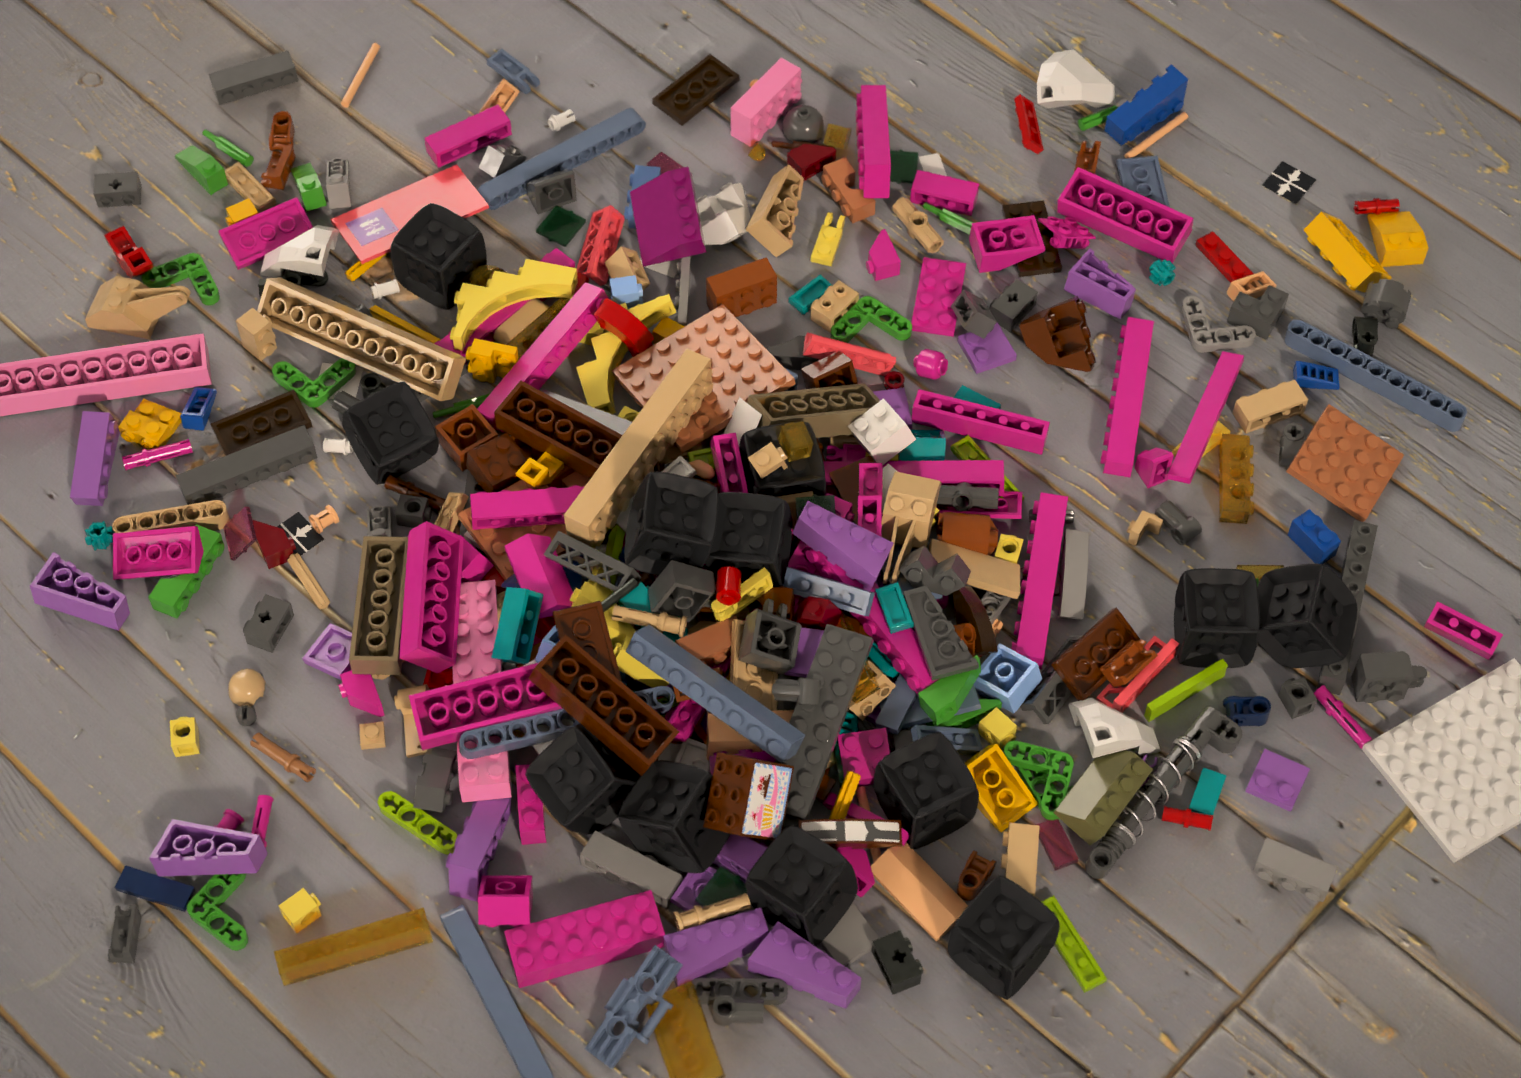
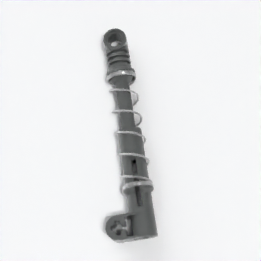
M1206 706L1184 735L1174 740L1173 749L1166 758H1161L1162 763L1156 771L1148 776L1149 780L1144 785L1145 793L1139 790L1136 792L1140 799L1132 809L1124 808L1123 811L1127 816L1121 824L1114 822L1102 841L1092 850L1085 863L1088 875L1095 879L1107 876L1124 851L1132 848L1136 843V838L1143 834L1141 821H1152L1155 818L1156 810L1154 805H1163L1168 802V794L1172 789L1180 786L1181 777L1185 772H1190L1193 769L1194 762L1200 760L1205 746L1209 744L1222 753L1233 752L1243 736L1241 727L1217 709ZM1219 728L1223 730L1220 735L1216 733ZM1193 739L1197 740L1194 744L1191 743ZM1179 757L1183 758L1177 766L1174 765ZM1166 798L1163 803H1156L1157 800L1163 801ZM1153 807V817L1151 819L1144 820V817ZM1140 824L1141 832L1139 835L1134 836L1133 831ZM1095 860H1101L1105 866L1097 865Z

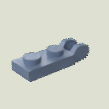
M500 49L487 59L488 66L513 85H517L519 90L525 94L531 92L530 86L524 81L525 78L534 87L540 85L538 77L529 68L503 49Z

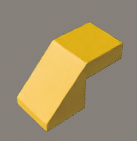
M544 452L537 461L529 458L516 472V476L533 487L550 484L564 468V462Z

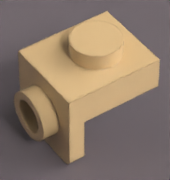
M772 442L748 457L762 479L781 466L784 470L788 468L784 461L787 459L781 447L776 449Z
M1142 510L1136 521L1132 520L1127 529V533H1130L1128 543L1137 546L1145 530L1159 535L1163 520L1153 513Z

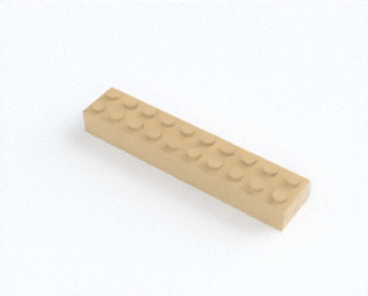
M283 278L266 279L257 311L262 316L266 315L269 317L273 324L272 328L398 383L405 381L410 388L439 401L452 400L454 398L466 357Z
M688 348L684 351L564 514L568 536L594 549L603 543L605 534L615 526L620 513L626 511L630 499L636 494L645 476L654 471V466L658 461L663 460L667 448L670 444L673 445L680 430L688 425L690 416L694 411L697 412L704 397L711 393L713 389V370L711 369L710 358Z

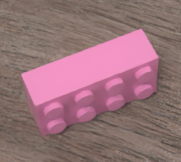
M781 57L731 107V136L750 147L756 141H760L764 133L769 128H773L776 121L781 116H785L789 108L800 100L802 95L801 68Z

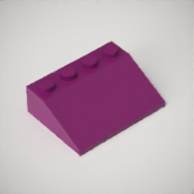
M688 166L667 171L630 192L643 267L706 253L693 178Z

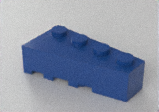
M1172 64L1166 68V74L1162 77L1157 75L1152 79L1150 87L1146 90L1141 88L1131 102L1127 100L1107 116L1104 131L1121 146L1128 141H1133L1137 135L1147 132L1153 125L1164 121L1167 116L1180 111L1183 107L1188 78Z

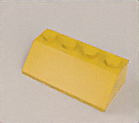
M1321 211L1304 229L1308 235L1307 240L1313 246L1319 247L1321 250L1319 252L1325 260L1332 262L1334 265L1332 267L1338 275L1345 277L1347 280L1345 283L1351 290L1365 293L1370 282L1373 281V284L1379 283V279L1392 278L1341 219Z

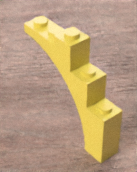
M526 259L523 267L519 268L518 275L494 271L492 279H488L486 287L462 283L460 291H456L454 303L458 307L456 327H452L450 333L454 349L463 351L469 337L477 327L488 317L507 306L535 298L559 297L571 299L578 283L577 268Z
M669 294L659 296L643 304H638L628 309L626 302L620 304L637 317L648 329L660 320L677 313ZM607 332L591 338L597 360L586 362L576 368L587 405L610 414H615L616 410L613 399L615 377L611 370L621 364L624 355L629 349L617 336Z
M594 566L592 569L593 575L604 573V569L600 566L598 568ZM589 579L588 582H584L580 589L575 588L570 597V601L573 602L571 607L596 601L602 602L612 594V591ZM615 603L604 612L619 671L651 688L667 686L669 683L625 652L636 630L630 623L612 620L613 609L617 605Z

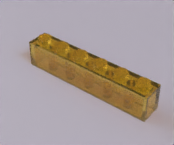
M423 907L274 951L279 975L283 985L286 986L433 942Z

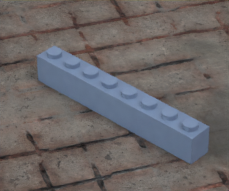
M651 625L634 633L625 651L780 763H784L797 753L806 736L801 731Z

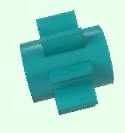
M1156 260L1149 268L1152 274L1149 276V279L1155 285L1158 284L1160 286L1162 284L1166 286L1174 280L1176 275L1173 270L1176 267L1170 260Z
M105 521L102 523L92 522L89 529H85L87 535L85 541L87 545L92 544L95 551L97 549L106 550L110 543H113L112 535L114 531L112 526H106Z

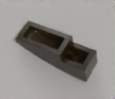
M964 586L953 592L956 624L970 623L975 628V655L984 656L998 652L991 621L978 595L971 586Z

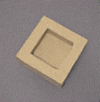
M383 721L359 724L360 746L362 750L386 747L385 725Z

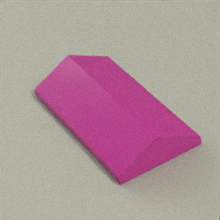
M1004 491L1003 498L998 499V509L971 508L968 511H958L954 507L936 506L940 510L936 517L939 516V513L954 512L990 515V518L1022 519V492Z
M190 526L114 533L113 580L198 573L204 553L198 527Z
M528 533L505 545L504 549L520 588L544 594L538 618L540 619L553 616V611L570 608L573 603L570 601L573 591L562 565L543 555L552 542L551 538Z

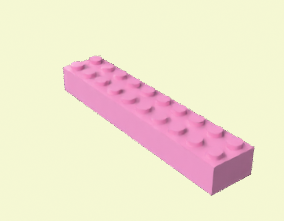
M204 333L1 363L0 416L212 385L209 350Z
M495 580L461 583L456 664L452 666L453 684L503 672L502 661L492 658L498 630ZM496 735L488 738L492 743H499L501 741V738ZM457 741L459 789L462 803L512 798L509 752L505 751L476 759H466L460 754L459 741ZM467 741L464 746L468 749H473L477 744L473 741Z

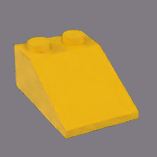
M1410 211L1367 215L1378 260L1382 267L1423 264L1428 251V244L1423 229Z
M998 744L987 745L965 762L979 792L977 808L1000 833L1007 829L1010 823L1016 822L1038 805V802Z

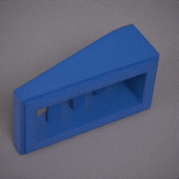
M1303 361L1295 362L1293 377L1300 388L1339 390L1338 369ZM1328 376H1332L1333 382L1328 381Z
M194 388L180 415L183 428L201 431L205 429L217 394L216 389Z

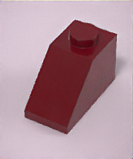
M803 144L791 149L787 153V165L796 170L804 178V181L822 172L824 165L836 161V150L832 147Z
M256 520L249 521L268 569L287 563L290 555L293 554V550L296 549L292 536L287 537L284 529Z
M809 596L799 603L793 621L800 623L801 628L825 630L827 624L837 627L842 611L829 599Z

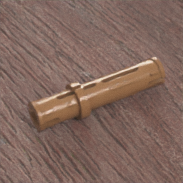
M260 732L252 737L256 742L251 740L250 745L284 766L285 771L288 773L293 772L304 779L305 782L313 779L314 776L310 773L316 774V769L303 762L300 756L289 753Z

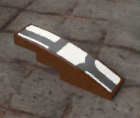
M799 820V828L819 838L832 848L852 847V849L902 846L900 820Z

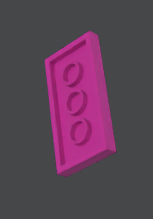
M296 197L223 228L218 233L237 270H240L263 260L265 254L310 230L313 226Z
M923 258L911 322L912 331L954 337L957 316L951 305L962 292L966 263Z

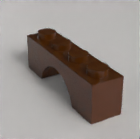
M785 586L773 587L747 606L763 610L764 602L767 599H771L774 601L772 614L776 615L779 605L783 603L788 607L786 619L793 621L795 607L793 588ZM703 606L696 615L697 621L720 622L714 617L711 607Z

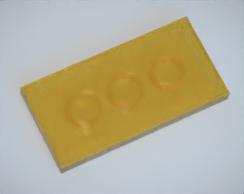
M690 981L665 992L662 997L674 1006L671 1010H667L654 1031L670 1078L726 1077L694 983ZM658 1001L655 1004L653 1003V1005L646 1004L650 1017L659 1005Z

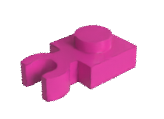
M843 444V449L831 445L827 446V454H834V456H827L826 461H858L865 458L866 451L861 445Z

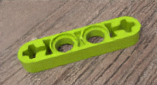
M393 791L384 792L379 796L378 805L383 815L445 855L454 853L457 834L452 829L423 810L413 808L414 804ZM393 800L396 808H394L391 805H388L386 807L385 802H391ZM411 811L416 816L412 821H404L402 819L403 814ZM431 824L435 827V830L430 834H424L421 832L424 825ZM439 834H441V837L447 841L451 838L452 844L450 845L447 843L444 846L443 840L440 837H438Z

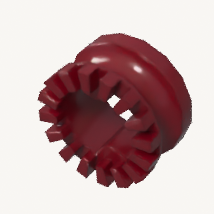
M891 371L886 374L885 389L903 388L905 381L903 374L897 371ZM895 379H897L896 381L899 380V383H896V382H895L894 384H891V383H890V380H891V381H894Z

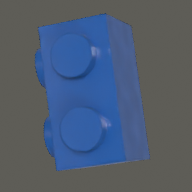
M1310 509L1292 520L1288 536L1315 564H1324L1336 556L1341 542L1338 535L1331 531L1323 523L1322 519Z

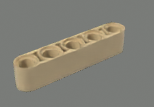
M212 500L121 516L114 520L112 527L114 533L190 527L197 524L216 531L226 528L230 523V517L223 501Z

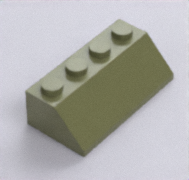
M1126 750L1096 757L1053 813L1087 844L1092 845L1106 834L1153 769L1136 753Z

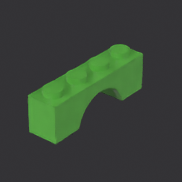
M197 524L195 526L199 529L204 550L198 573L182 574L174 578L160 579L148 597L154 610L178 619L181 612L187 609L192 595L198 592L203 578L211 572L214 561L224 551L221 534Z

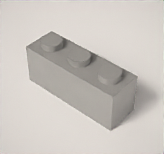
M1266 838L1252 873L1257 874L1263 880H1271L1281 884L1287 890L1300 892L1310 900L1324 902L1338 867Z

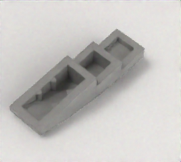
M1065 529L1060 566L1061 582L1059 596L1061 598L1058 614L1060 618L1083 620L1088 571L1089 532Z

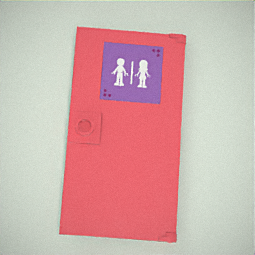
M456 164L331 219V223L336 229H339L342 238L361 264H364L389 253L392 241L397 233L420 209L430 203L443 206L465 219L488 209L489 205Z

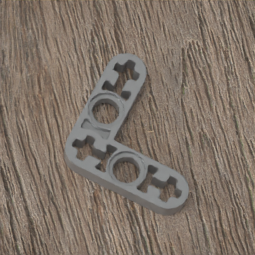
M1188 296L1183 300L1181 311L1191 345L1195 351L1206 353L1247 348L1253 345L1256 332L1252 327L1241 325L1210 329L1201 299L1196 296ZM1199 321L1203 326L1194 327L1191 322ZM1226 336L1229 338V341L1221 342L1218 337Z

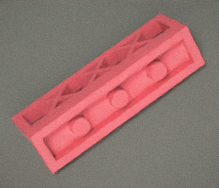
M612 205L593 212L577 265V272L591 278L599 286L607 284L609 275L605 262L616 252L625 217Z
M808 332L804 338V356L821 360L840 351L852 360L854 369L881 376H886L896 363V357L877 350Z
M1154 635L1144 648L1149 651L1156 645L1161 649L1157 654L1158 656L1139 672L1127 687L1118 686V688H1114L1109 683L1096 697V700L1123 713L1177 654L1179 643L1172 638L1166 644ZM1119 693L1113 704L1105 699L1108 694Z

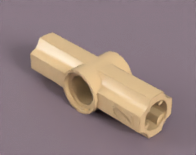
M902 197L898 199L892 206V210L908 228L909 236L917 239L928 253L933 254L939 251L944 244V240L928 223V216L924 212L918 211L908 198Z

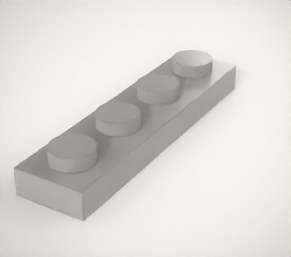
M691 256L677 261V274H680V279H676V292L680 293L679 296H675V309L679 310L678 314H674V321L683 326L688 325Z

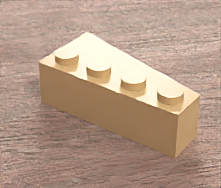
M787 165L773 175L745 229L775 257H778L793 246L791 238L796 228L794 220L798 215L797 203L801 199L804 178L790 165Z

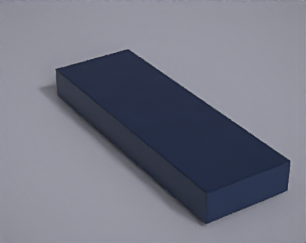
M126 865L115 885L116 891L182 912L186 911L187 905L195 893L193 886L159 877L158 875Z

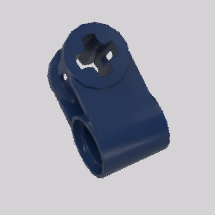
M1230 696L1223 700V707L1226 708V716L1239 726H1263L1268 721L1271 703L1263 696ZM1255 710H1261L1263 713H1258Z

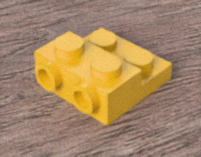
M474 338L472 346H468L466 351V359L470 360L468 372L472 373L473 379L494 383L497 376L504 378L518 362V348Z
M143 398L135 411L130 410L118 428L121 437L125 441L138 443L148 450L167 444L182 422L181 413Z

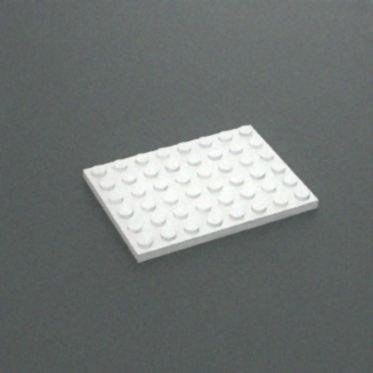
M1515 658L1364 744L1362 751L1453 863L1521 823V665Z

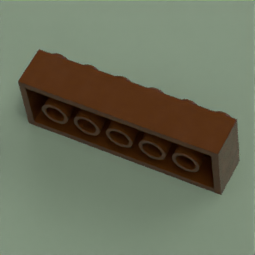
M521 380L494 411L496 427L542 453H549L564 462V465L590 479L622 437L618 432Z
M566 634L537 664L528 678L641 776L644 775L680 732Z

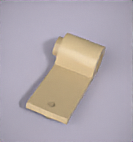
M427 684L398 690L397 695L394 696L397 710L401 709L404 715L407 758L424 755L428 750H422L409 700V695L430 690Z

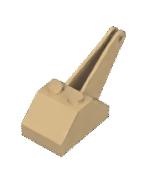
M116 276L100 286L85 321L89 328L150 339L159 318L186 304L191 292L184 286L149 288L136 279Z
M894 472L882 516V537L894 543L889 552L883 584H887L890 577L895 544L901 545L902 549L895 565L891 584L897 582L901 572L900 567L911 549H919L924 545L927 548L941 481Z

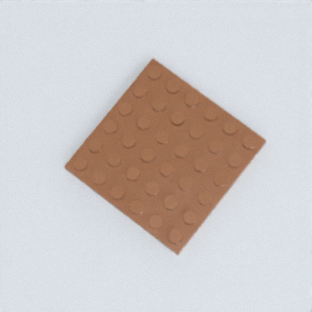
M724 305L718 306L611 370L615 379L643 408L687 348L711 359L713 389L708 396L704 397L697 412L694 411L690 416L688 425L678 433L674 445L681 453L725 428L733 416L732 413L739 397L747 403L749 395L784 392L796 384L795 378Z

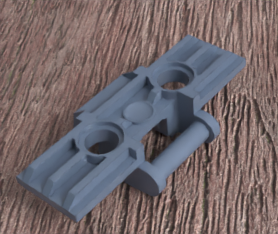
M654 945L635 975L629 979L624 977L604 1008L607 1010L606 1018L585 1049L609 1068L613 1069L635 1037L648 1045L650 1042L648 1038L667 1010H671L674 1006L662 996L683 964ZM648 978H652L654 981L653 988L648 992L643 990V982ZM658 1001L659 1005L641 1032H639L640 1022L636 1020L637 1016L647 1003L653 1005V1003L655 1004ZM622 1021L625 1026L624 1031L620 1035H615L613 1032L614 1025Z

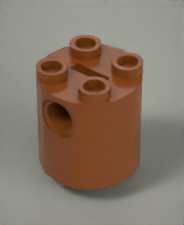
M943 512L939 513L937 540L991 556L997 548L998 529L991 520L990 515Z

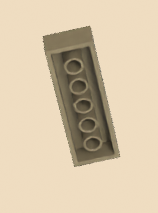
M865 383L749 395L747 403L762 414L757 428L790 422H807L811 425L816 438L851 435L852 432L848 425L880 400Z
M363 536L349 655L353 674L401 675L402 659L399 656L408 537Z

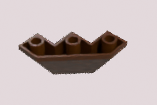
M1075 296L1032 315L1019 325L1026 346L1046 364L1084 372L1092 371L1096 360L1091 350L1089 339L1091 338V333L1086 323L1084 313H1087L1083 300L1080 301L1079 297Z

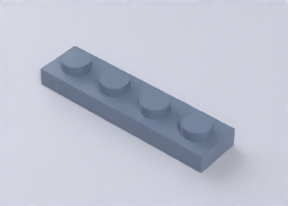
M787 567L783 586L793 588L795 595L805 598L811 596L829 599L840 609L863 616L870 615L874 592L793 567Z

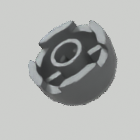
M798 105L785 115L783 135L791 140L792 143L793 140L813 143L819 138L820 140L822 139L824 134L823 117L814 107Z

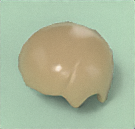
M247 668L242 669L231 677L228 684V696L238 706H253L259 697H263L266 681L257 671Z

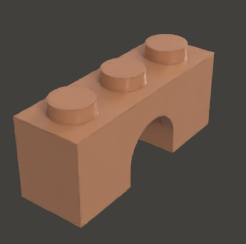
M846 157L823 166L822 183L825 187L829 188L833 200L839 203L843 215L848 216L852 224L875 215V199L863 198V190L849 188L855 185V170Z

